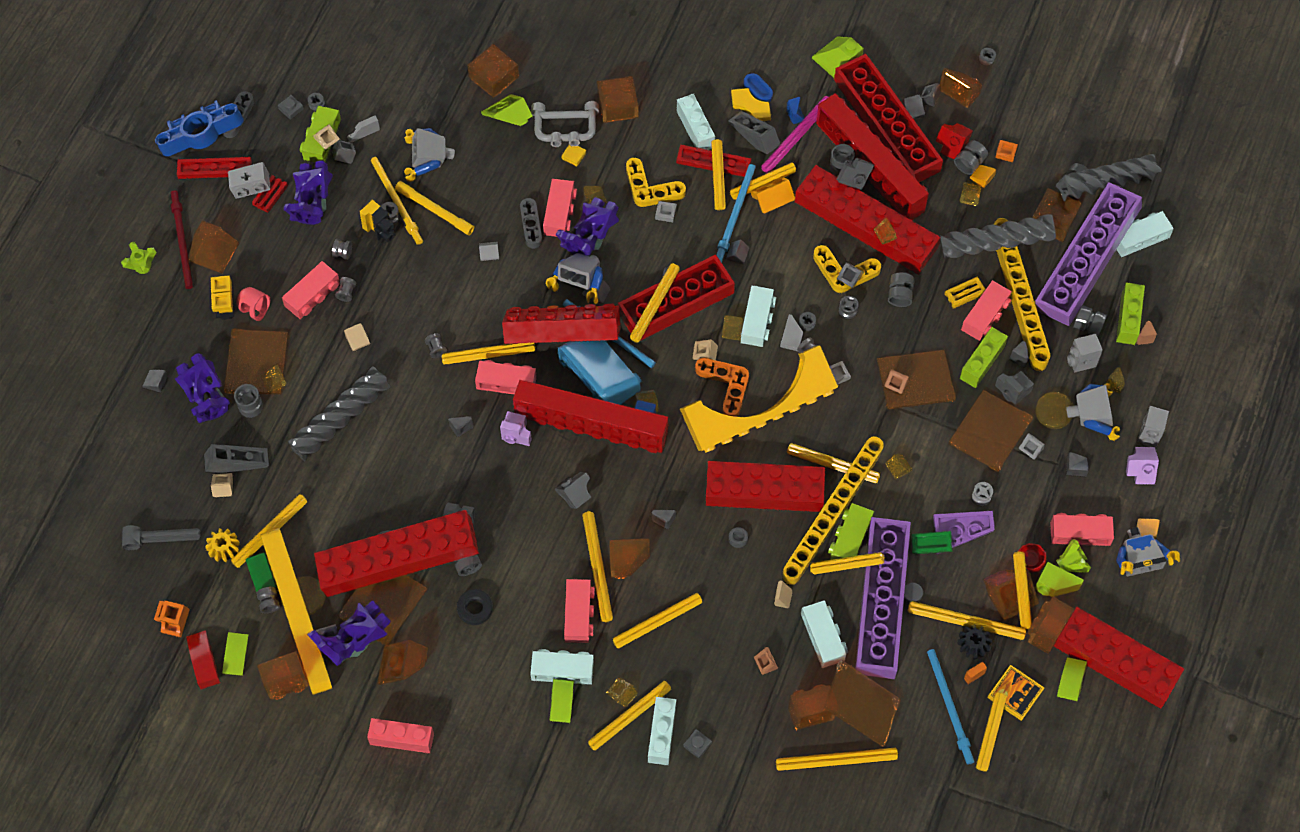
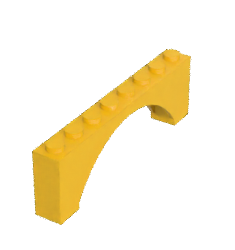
M814 346L798 354L800 357L799 365L790 388L779 402L762 413L748 417L728 416L704 406L701 400L680 408L698 451L704 450L706 453L716 448L715 445L720 442L722 445L729 443L733 440L732 437L737 434L739 437L746 435L750 432L749 429L754 426L756 429L763 427L769 419L775 421L782 418L784 412L789 411L792 413L799 410V405L806 403L809 405L816 402V397L821 395L826 397L833 394V389L838 388V385L821 346Z

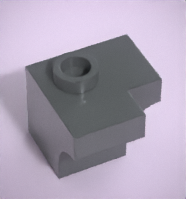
M856 158L853 162L846 160L836 180L862 190L874 165L859 158Z
M1020 371L1014 376L1001 374L997 378L995 386L1003 393L1007 401H1011L1016 405L1031 393L1034 383Z
M579 472L573 478L565 479L555 490L567 502L570 508L577 509L591 498L587 491V482L590 477L586 472Z

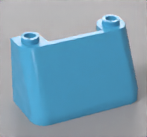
M607 340L571 341L558 347L560 364L564 368L567 367L569 370L574 371L590 390L593 398L621 405L641 391L640 377L636 373L633 374L608 345Z

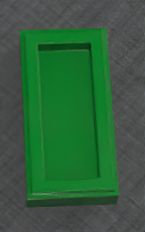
M951 531L912 534L913 554L953 552Z
M265 553L245 559L256 592L266 587L276 588Z

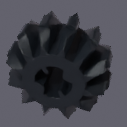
M975 624L972 625L971 629L966 626L964 632L959 633L960 639H958L957 644L961 646L960 652H967L966 658L970 654L973 655L974 660L977 659L978 655L983 658L985 652L990 651L991 647L989 645H991L992 639L988 638L989 632L983 633V626L979 630Z

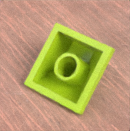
M836 37L814 54L812 59L834 78L835 68L862 56L864 48L851 37Z
M512 94L481 111L484 116L519 126L526 124L528 119L533 117L524 98Z

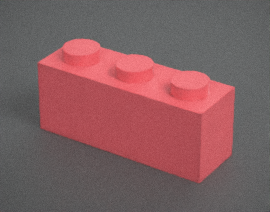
M552 179L543 223L544 235L556 236L558 230L570 231L571 220H569V217L574 213L572 201L573 199L576 200L577 196L574 181Z
M323 261L320 262L282 297L284 306L299 319L307 316L314 306L323 302L331 291L337 289L340 284L338 274Z
M992 280L963 321L961 330L981 341L991 329L992 324L1000 320L1003 308L1007 309L1012 301L1010 299L1012 291Z
M491 360L479 361L475 379L476 389L515 394L519 379L532 383L536 382V368L527 365L515 366L511 363L500 364Z
M1058 513L1053 515L1050 522L1051 544L1068 545L1071 540H1078L1079 545L1110 546L1114 540L1113 517L1104 514L1087 516L1086 514L1067 515L1066 513Z
M566 579L565 643H589V636H593V624H590V617H594V605H590V599H594L595 588L591 587L590 580Z
M371 718L367 738L370 745L430 753L434 732L430 726Z

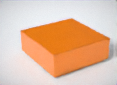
M1000 140L995 158L1013 162L1018 144Z
M983 662L966 672L964 679L967 684L985 674L987 667Z

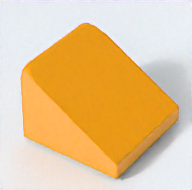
M980 165L970 176V179L985 188L994 178L996 169Z
M1138 519L1136 527L1139 528L1141 536L1151 534L1156 539L1160 520Z

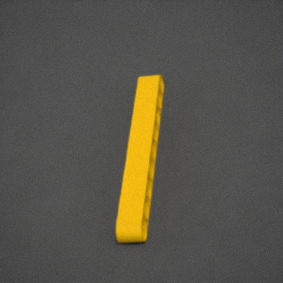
M999 218L995 221L994 225L1000 226L1008 220ZM1002 246L996 252L1007 288L1012 291L1010 298L1012 299V305L1023 341L1027 345L1030 365L1036 371H1043L1048 365L1050 352L1017 246L1014 248Z
M871 437L866 441L783 569V580L787 584L793 585L800 580L879 459L883 450V441L880 438ZM875 445L879 450L873 451L869 446ZM864 460L868 462L869 465L861 466L859 464V461ZM856 476L858 481L852 482L849 477ZM839 492H846L848 494V497H841L839 495ZM835 507L838 509V512L831 513L828 509ZM826 523L828 528L821 529L818 524ZM813 538L816 539L818 543L815 545H811L808 543L807 540ZM804 554L807 556V560L801 561L797 556ZM789 570H794L797 573V575L795 577H790L787 575L786 572Z
M280 528L260 534L312 695L330 690L332 685L321 652L314 641L307 635L313 631V627Z

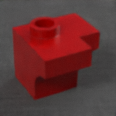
M959 123L955 125L943 124L936 139V142L943 145L940 153L955 159L968 144L973 130Z

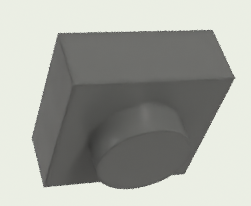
M292 95L278 104V109L290 120L304 109L303 105Z
M696 729L683 744V747L700 759L710 747L712 741Z

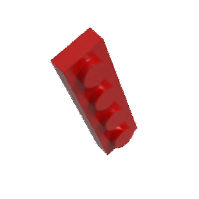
M680 145L676 163L713 171L712 151ZM723 153L724 173L745 177L748 166L751 164V158Z
M251 157L178 159L177 177L178 179L228 177V171L249 166L252 164Z

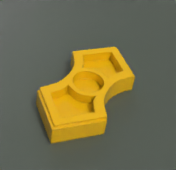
M749 88L731 90L734 109H741L761 121L771 120L769 102H763L754 98Z

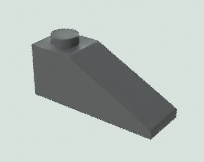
M743 111L728 120L729 124L749 143L765 154L772 152L780 145L775 127Z
M211 444L204 454L205 472L227 473L267 468L269 466L267 448Z

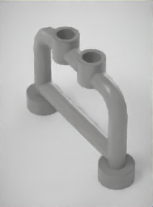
M595 101L587 102L585 104V111L545 112V105L543 103L536 102L531 105V114L535 116L534 131L536 137L541 141L551 142L553 147L561 146L562 141H569L570 146H578L580 141L589 140L595 135L596 115L599 113V104ZM588 118L589 130L585 134L573 131L569 134L553 132L547 135L542 133V119Z

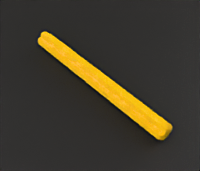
M587 511L582 516L602 622H609L613 620L595 517L593 512Z
M913 601L908 606L909 613L970 628L975 624L977 629L983 626V631L1024 640L1026 635L1025 628Z
M896 748L778 758L776 759V768L778 771L889 761L898 758V751Z

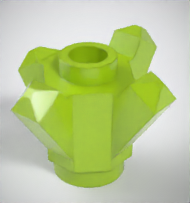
M131 242L129 244L132 251L130 258L123 259L121 264L124 268L136 270L140 274L148 273L151 269V262L157 252L154 247L147 248V250L138 249L136 243Z
M1071 540L1064 553L1056 560L1059 567L1069 573L1089 572L1091 566L1085 562L1087 557L1081 549L1078 540Z

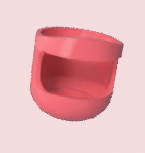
M247 287L238 294L236 305L241 312H249L252 319L260 321L270 306V297L255 288ZM255 310L259 311L258 316L255 315Z

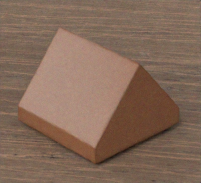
M1150 321L1144 325L1136 344L1141 345L1154 342L1157 334Z
M891 369L884 387L902 394L909 382V377Z
M768 647L754 656L762 675L778 669Z

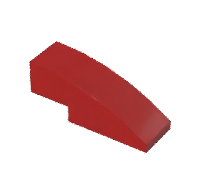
M206 630L187 636V644L198 686L200 689L219 684L217 667Z

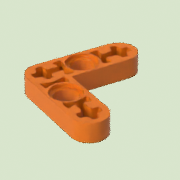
M708 358L697 360L695 371L698 376L729 383L723 404V414L738 417L749 381L748 370L742 366ZM703 365H706L705 370H701ZM712 366H714V373H711ZM724 368L727 370V374L721 376L717 373V370ZM740 373H742L743 377L741 378V382L739 384L737 383L738 376ZM733 389H738L741 391V395L734 397L730 392ZM731 401L735 402L732 413L729 412Z

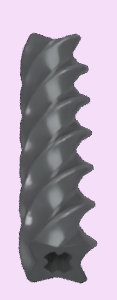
M1150 154L1140 158L1116 162L1111 165L1087 169L1082 172L1070 173L1063 176L1056 184V187L1061 191L1063 201L1069 195L1079 199L1085 191L1095 195L1099 188L1105 189L1108 182L1124 188L1129 180L1136 184H1139L1143 177L1153 181L1156 173L1161 172L1162 169L1156 163L1155 155Z
M1045 214L1037 219L1024 218L1018 223L1007 221L1000 226L991 224L984 226L981 230L969 228L963 233L951 231L941 236V242L945 258H958L965 253L975 255L983 250L996 251L1002 246L1014 248L1020 243L1031 245L1039 240L1052 241L1056 239L1053 215Z
M374 366L371 367L366 376L356 380L352 388L341 393L337 401L330 403L323 413L316 415L308 426L301 428L293 439L288 440L292 451L305 462L308 454L315 453L320 449L322 441L332 439L336 429L346 427L351 416L361 414L365 404L374 402L378 397L379 391H386L390 388L387 377Z

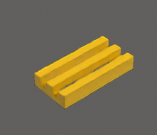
M977 276L946 290L944 294L946 297L948 296V301L952 303L954 309L981 297L986 289ZM977 283L976 286H974V287H972V288H970V289H966V290H964L963 292H961V293H959V294H956V295H954V296L952 295V294H954V293H956V292H958V291H960V290H963V289H965V288H967V287H969V286H972V285H974V284Z

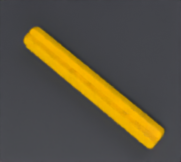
M715 139L711 142L715 210L720 211L726 208L722 141Z
M789 163L751 180L746 195L751 193V190L775 179L795 173L796 167L794 163ZM741 185L730 190V195L734 200L737 199Z
M878 552L814 562L810 565V571L813 574L879 565L885 562L884 554Z
M1015 552L1013 560L1020 627L1030 629L1032 620L1025 553Z
M996 692L976 764V769L986 772L989 767L1007 698L1004 693Z

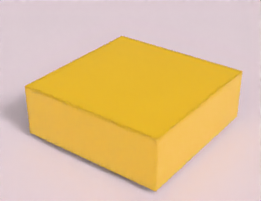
M569 145L562 154V159L578 166L586 155V150L579 146Z

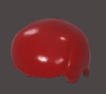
M1028 543L1017 551L1025 553L1026 572H1038L1046 564V552L1039 544Z

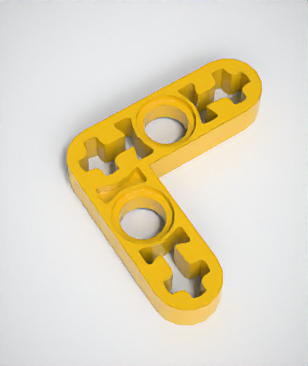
M630 158L627 161L626 172L633 199L637 206L646 207L656 205L659 201L671 202L685 197L686 186L684 183L675 181L648 187L641 160ZM632 165L637 167V173L635 174ZM641 179L643 184L635 185L633 181ZM657 191H663L665 195L663 197H657L655 193ZM640 195H643L645 199L641 200Z
M824 245L817 246L813 254L814 261L832 289L838 293L852 289L845 283L843 286L841 284L837 285V281H840L837 277L842 270L841 266L828 247ZM820 252L821 254H825L826 262H824V258L822 255L818 256ZM871 258L855 266L864 273L854 287L879 275L881 263L877 259ZM834 266L836 271L828 272L826 267ZM869 266L876 267V270L869 269Z

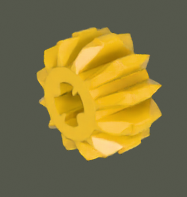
M219 528L217 534L215 532L211 533L213 538H207L206 540L208 543L205 546L206 550L209 551V556L211 558L214 557L217 562L221 558L226 562L227 557L233 558V553L239 552L237 546L240 545V542L237 540V535L231 533L228 528L224 533Z

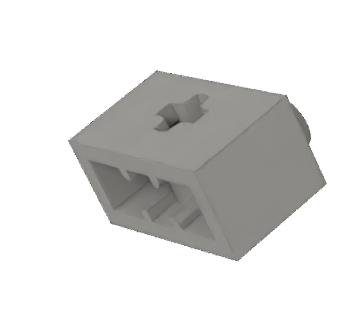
M263 162L228 171L229 188L236 199L270 190L269 172Z
M1093 334L1074 339L1067 356L1068 364L1070 367L1072 366L1074 373L1096 367L1103 351L1097 335Z
M1153 406L1149 407L1142 421L1138 437L1139 443L1147 447H1157L1164 433L1169 411Z

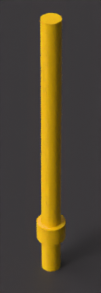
M373 157L371 162L391 199L398 206V211L406 224V230L412 235L417 245L421 244L423 240L418 232L419 229L416 223L412 222L378 158Z

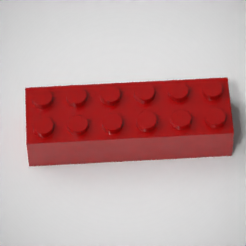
M717 255L711 256L676 275L641 340L734 294L735 283ZM659 283L618 303L620 317L630 333L635 328Z
M588 304L584 307L568 305L563 308H558V306H548L547 308L532 306L528 309L512 307L507 309L502 322L504 344L618 340L621 328L620 307L614 304H605L603 306Z
M708 461L706 506L821 512L824 505L825 467Z
M1079 607L1075 608L1054 647L1074 659L1087 661L1088 667L1160 709L1167 701L1184 671L1183 667Z

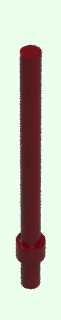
M174 190L171 191V211L175 218L185 288L192 289L193 284L181 215L183 209L182 204L179 202L178 191Z

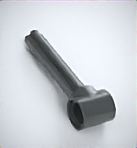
M129 525L122 528V548L125 550H137L142 546V543L199 540L201 533L198 528L142 531L138 526Z

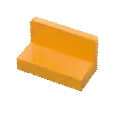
M784 177L775 179L750 191L752 197L758 200L762 213H767L795 200L790 181Z

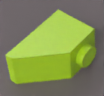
M1047 562L1035 589L1044 596L1056 597L1078 591L1084 580Z

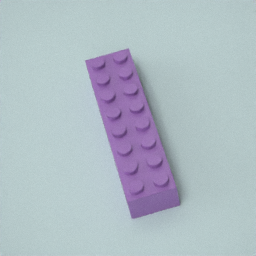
M1108 182L1035 300L1038 312L1070 326L1141 210V196Z
M871 517L866 554L881 552L884 554L885 562L865 567L854 674L895 679L911 522Z

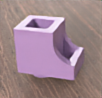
M507 411L506 417L500 426L502 440L510 444L518 443L530 446L532 440L531 431L526 429L527 421L525 415Z
M1135 447L1134 455L1128 456L1126 474L1127 476H1135V484H1155L1159 462L1155 447Z

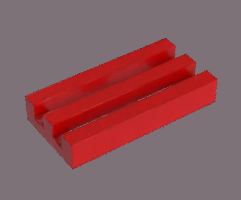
M272 175L270 177V190L258 193L252 201L253 206L268 213L286 190L288 183L282 182L280 178L276 179ZM280 185L279 189L276 191V193L274 194V196L271 198V196L273 195V192H274V191L276 190V188ZM271 198V200L268 202V204H267L266 206H264L265 203L268 201V199Z

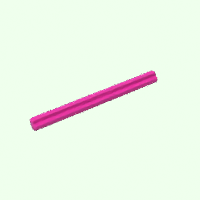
M824 96L819 103H821L829 97ZM818 104L762 164V171L765 173L771 172L816 122Z

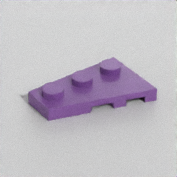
M993 511L933 515L935 532H952V548L995 530Z

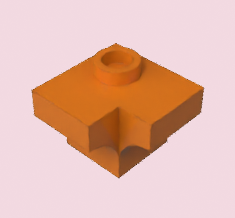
M159 601L154 620L161 622L160 632L181 638L190 609L181 604Z

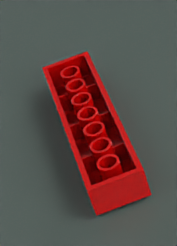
M867 54L835 68L834 81L860 118L868 125L870 131L880 138L882 144L890 148L896 159L901 160L905 168L915 175L918 182L941 172L943 159Z
M835 93L819 103L816 120L817 126L835 145L846 144L852 147L855 152L854 160L859 158L874 165L867 180L898 213L910 220H914L924 213L929 195L927 188L916 180L915 175L905 168L901 160L896 159L890 148L882 144L880 138L874 135L868 125L858 118L857 113L846 105L845 100L839 98Z
M815 165L797 188L795 202L919 275L937 251L941 237L859 189L838 182L835 175Z
M520 379L513 397L514 413L525 415L526 420L536 421L540 425H553L560 430H572L576 434H588L596 439H608L615 444L624 443L632 448H643L651 453L663 452L668 435L667 416Z
M463 510L316 552L314 556L320 589L327 597L477 555L479 551L472 519L468 512Z

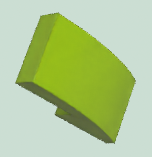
M228 632L223 674L243 676L249 634Z
M1067 657L1057 697L1078 701L1087 668V661Z
M553 679L550 721L570 723L574 681Z

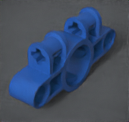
M215 100L213 104L206 107L201 106V111L193 112L186 117L183 114L176 120L167 121L169 130L158 134L155 138L161 153L164 156H172L190 147L203 149L210 146L220 134L232 130L243 123V116L236 104L230 103L220 107L218 101ZM208 125L201 133L191 135L198 127Z

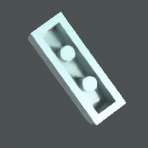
M691 94L677 99V113L694 147L706 150L712 149L711 142L715 140V135L695 95Z
M1163 211L1151 213L1142 220L1137 219L1133 221L1117 247V251L1121 257H1124L1170 238L1174 228Z
M751 286L741 333V343L763 347L764 340L768 341L770 330L767 329V324L772 322L773 313H770V310L775 308L776 297L773 296L774 289Z
M825 600L803 607L801 616L821 667L825 668L845 661L846 653H848L845 642L840 640L839 635L841 633L838 625L833 623L831 607L826 605Z
M546 649L533 651L531 680L553 682V679L574 681L573 683L592 684L593 655H590L588 652L571 654L564 650L558 651V653L550 652Z
M656 697L648 763L669 764L676 699Z

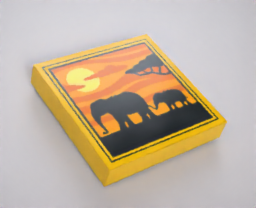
M1010 665L988 695V699L993 701L996 692L1004 693L1007 696L1004 710L1022 721L1044 690V687Z

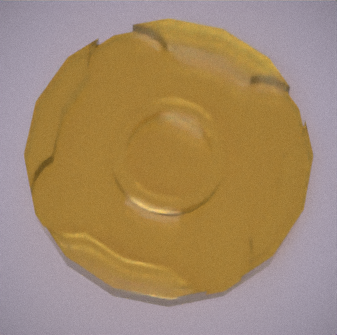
M1049 392L1038 400L1035 409L1036 417L1041 424L1048 428L1061 429L1072 421L1073 417L1068 418L1066 407L1073 406V403L1062 393Z
M310 576L299 577L297 582L308 615H311L323 606L326 595L320 589L319 580Z

